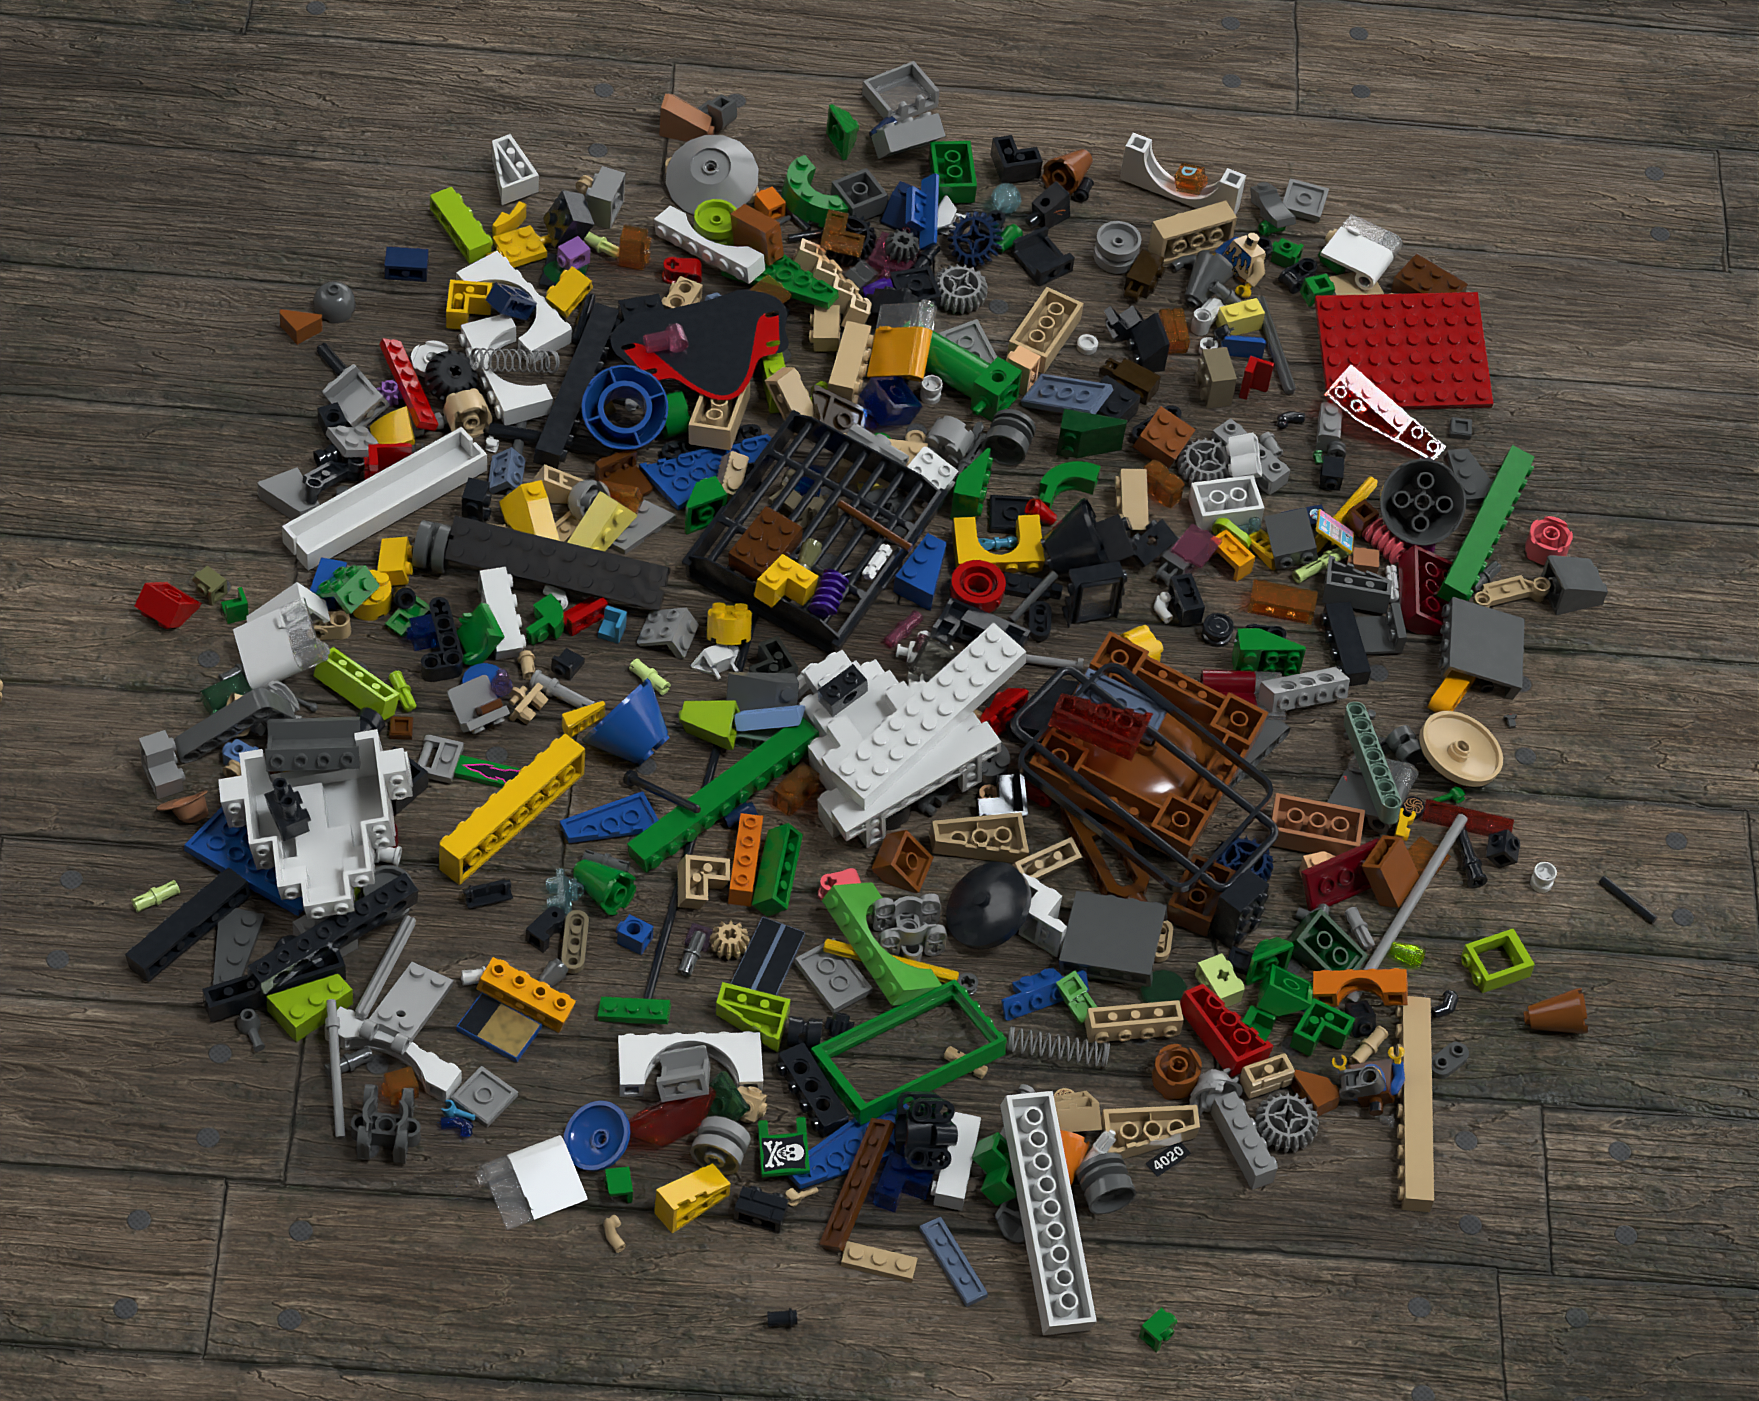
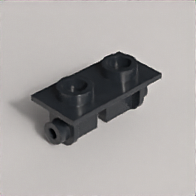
M505 878L487 884L468 885V888L462 889L468 909L513 899L510 889L511 881Z

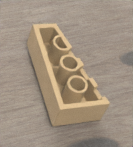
M1197 1105L1103 1109L1101 1115V1134L1105 1131L1113 1130L1116 1133L1114 1137L1116 1141L1107 1153H1118L1122 1155L1123 1159L1196 1138L1200 1128Z

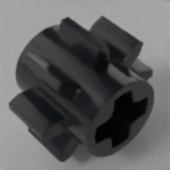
M833 1012V1016H828L825 1023V1029H829L828 1035L831 1037H835L854 1027V1022L850 1021V1015L840 1012Z

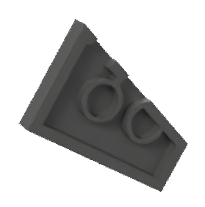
M1468 448L1447 450L1446 457L1449 467L1463 484L1466 504L1482 503L1492 484L1491 479Z

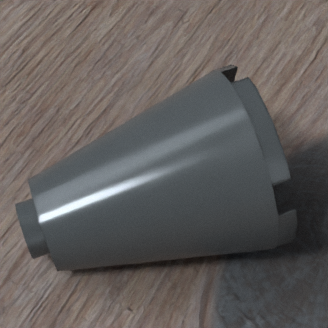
M1201 250L1197 254L1184 296L1188 306L1201 308L1214 295L1208 289L1211 282L1217 279L1224 285L1233 276L1232 264L1221 254L1216 253L1214 256L1209 254L1210 250Z

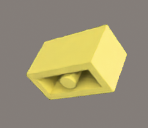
M1257 298L1222 306L1218 310L1216 325L1220 327L1228 324L1229 328L1233 327L1234 330L1231 331V335H1240L1262 329L1265 312Z

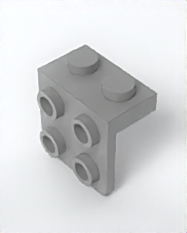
M687 607L663 609L660 611L653 610L645 621L637 643L639 646L667 644L677 659L685 658L699 624Z
M481 675L447 691V696L463 732L471 731L472 734L484 730L485 724L490 722L492 725L498 724L505 720L504 716L510 714L507 705L485 715H477L476 707L497 699L487 675Z

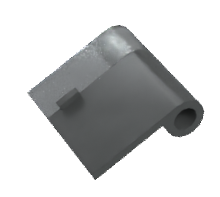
M1354 754L1327 803L1365 810L1364 817L1368 818L1369 826L1379 833L1387 832L1391 824L1380 821ZM1386 759L1401 798L1402 806L1418 777V770L1410 763Z

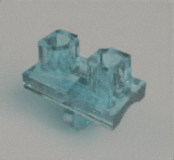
M561 868L556 869L557 876L546 879L549 893L557 892L558 894L547 898L548 908L552 906L560 907L564 910L565 916H567L572 911L571 900H578V896L584 893V886L581 883H577V879L566 877L564 869Z

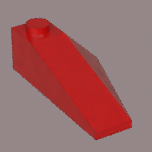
M1007 688L1002 693H996L980 716L979 721L981 724L987 721L997 736L1001 735L1006 731L1005 723L1027 702L1029 691L1023 688Z

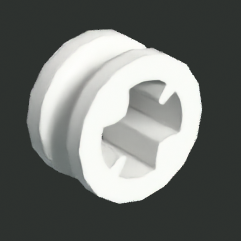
M1211 337L1203 338L1198 349L1200 355L1203 349H1207L1206 346L1211 347L1210 349L1218 348V342L1216 340L1213 341Z

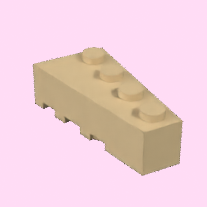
M1021 812L935 820L931 823L929 836L932 852L935 854L1015 863L1029 855Z

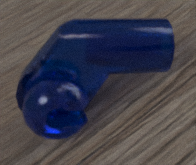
M440 1117L441 1129L458 1128L462 1137L473 1135L472 1128L474 1126L472 1122L463 1117Z

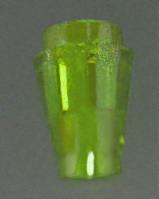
M1394 941L1390 948V954L1412 967H1420L1425 958L1426 950L1422 949L1421 945Z

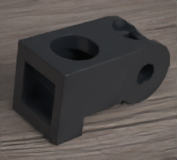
M557 906L546 909L526 928L525 941L544 953L549 948L550 938L554 934L561 932L564 928V910Z

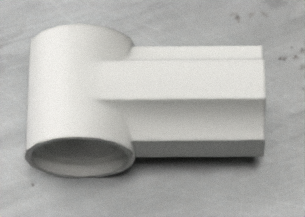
M1209 298L1201 308L1195 310L1191 323V331L1194 334L1203 336L1209 332L1210 326L1217 319L1219 307L1224 306L1219 298Z

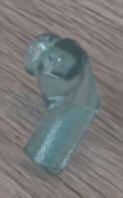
M1251 517L1249 519L1250 524L1236 526L1247 534L1259 531L1262 524L1259 517Z

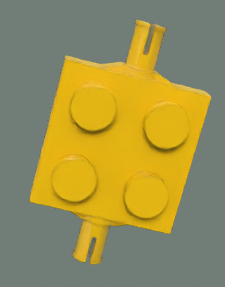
M531 225L492 237L497 251L508 259L513 268L546 258L547 250L544 245L551 243L549 235L538 236ZM493 251V252H490V253H486V256H488V255H490V254H492V253H494V252H496V251Z

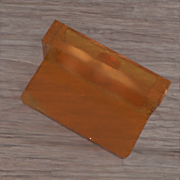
M599 480L608 487L612 499L632 512L638 513L644 500L638 487Z

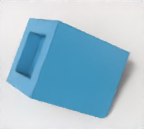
M606 606L604 620L598 631V638L619 644L626 629L627 611Z

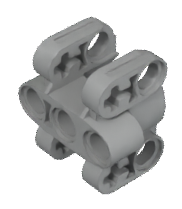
M925 894L920 898L905 896L897 899L895 902L890 898L876 900L873 904L871 918L874 930L882 931L878 934L877 942L891 955H899V957L921 962L922 952L928 956H937L943 953L947 935L943 925H936L941 911L939 896L937 894Z

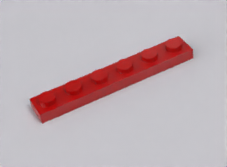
M382 338L379 344L416 428L435 431L439 424L401 341Z

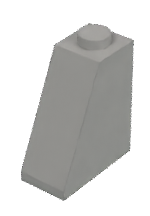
M298 468L257 482L259 498L292 520L320 505L318 501L315 504H309L304 501L305 484L302 482L303 476Z

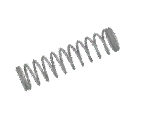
M474 348L470 354V365L473 364L472 369L474 371H481L482 368L488 371L491 368L494 372L498 368L500 372L504 371V369L510 372L513 368L514 372H518L520 369L524 373L528 369L531 373L535 369L537 373L541 370L544 373H556L559 368L560 358L555 350L531 351L527 349L523 351L519 349L516 351L515 349L501 350L497 348L494 350L492 348ZM476 350H478V352H477V354H476V356H475V366H474V361H473L474 353H475ZM480 353V365L477 368V356ZM486 353H488L489 356L488 369H485L484 367V358ZM494 353L497 359V365L495 369H493L491 365V360ZM501 353L504 357V367L502 370L499 368ZM509 353L512 360L510 370L506 366V359ZM516 353L519 358V367L517 370L514 369V357ZM551 353L554 355L556 361V366L553 371H551L549 357ZM523 354H525L526 357L525 370H522L521 368V359ZM532 354L534 366L533 369L530 371L528 367V360L530 355ZM538 354L541 358V368L539 371H537L536 369V358ZM545 354H546L545 365H546L547 371H544V369H543V359H544Z
M1010 1027L1007 1051H1015L1021 1033V1053H1024L1030 1035V1055H1033L1039 1037V1056L1041 1057L1049 1037L1048 1057H1052L1058 1039V1060H1060L1067 1041V1061L1069 1062L1077 1041V1063L1081 1059L1086 1043V1065L1089 1064L1095 1045V1066H1098L1103 1047L1104 1052L1101 1066L1102 1068L1107 1066L1110 1043L1104 1042L1102 1044L1097 1059L1098 1045L1096 1040L1093 1042L1088 1056V1040H1084L1079 1054V1039L1075 1038L1069 1055V1036L1065 1038L1060 1052V1035L1056 1036L1051 1050V1034H1047L1042 1048V1033L1039 1031L1032 1049V1030L1028 1031L1023 1046V1029H1019L1014 1044L1015 1027Z

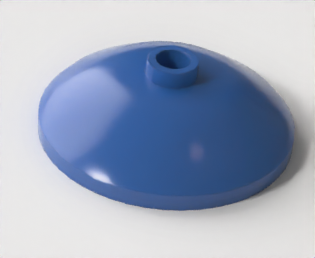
M594 1101L582 1106L570 1118L564 1132V1142L573 1164L586 1171H600L612 1166L620 1159L627 1148L630 1139V1124L624 1111L611 1102Z

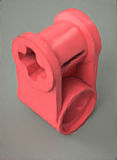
M849 868L840 872L823 875L820 880L821 887L818 890V898L822 901L833 885L861 883L857 870Z

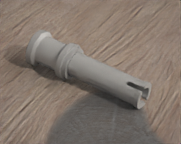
M539 669L535 671L529 683V687L532 689L537 683H540L543 686L541 691L545 692L546 696H555L578 709L596 703L561 685L558 679H552L542 674V671Z

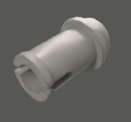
M1265 432L1259 437L1260 444L1270 450L1276 458L1283 454V450L1275 441L1274 434Z

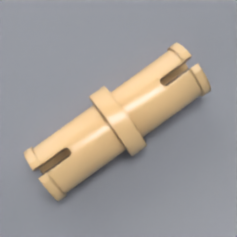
M1377 1026L1367 1039L1364 1038L1360 1042V1047L1349 1057L1350 1063H1364L1371 1055H1375L1379 1045L1389 1036L1386 1029Z

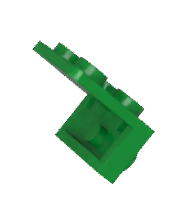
M366 565L341 566L333 572V577L318 586L319 590L315 594L321 598L335 597L344 612L351 614L380 585Z

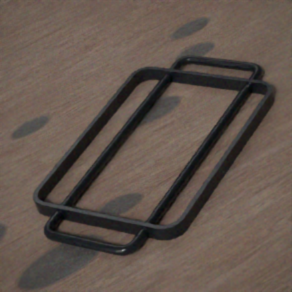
M1105 664L1091 678H1088L1074 667H1061L1011 719L1010 727L1012 732L1027 744L1022 749L1018 759L1020 773L1172 892H1187L1201 880L1214 891L1223 893L1247 869H1251L1279 837L1277 824L1262 812L1273 795V785L1270 779L1120 664ZM1108 673L1121 676L1261 784L1267 793L1266 797L1257 807L1252 805L1102 689L1096 682ZM1070 675L1083 684L1034 737H1031L1020 728V721L1062 677ZM1088 690L1092 691L1250 814L1201 868L1039 743ZM1032 749L1035 750L1194 876L1184 883L1171 880L1028 768L1024 758ZM1254 819H1257L1269 829V836L1226 883H1219L1206 872Z

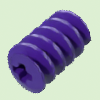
M829 568L824 569V574L820 578L821 581L818 583V588L814 593L815 596H813L812 603L809 606L810 612L820 618L836 615V608L840 606L839 601L843 598L841 593L845 592V586L849 583L845 576Z

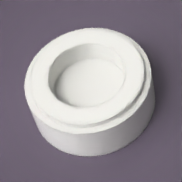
M1084 334L1078 338L1077 350L1080 353L1091 355L1097 351L1098 340L1094 336Z

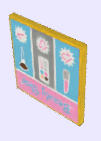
M1319 509L1316 531L1323 535V539H1329L1331 545L1336 544L1351 554L1353 551L1354 532Z

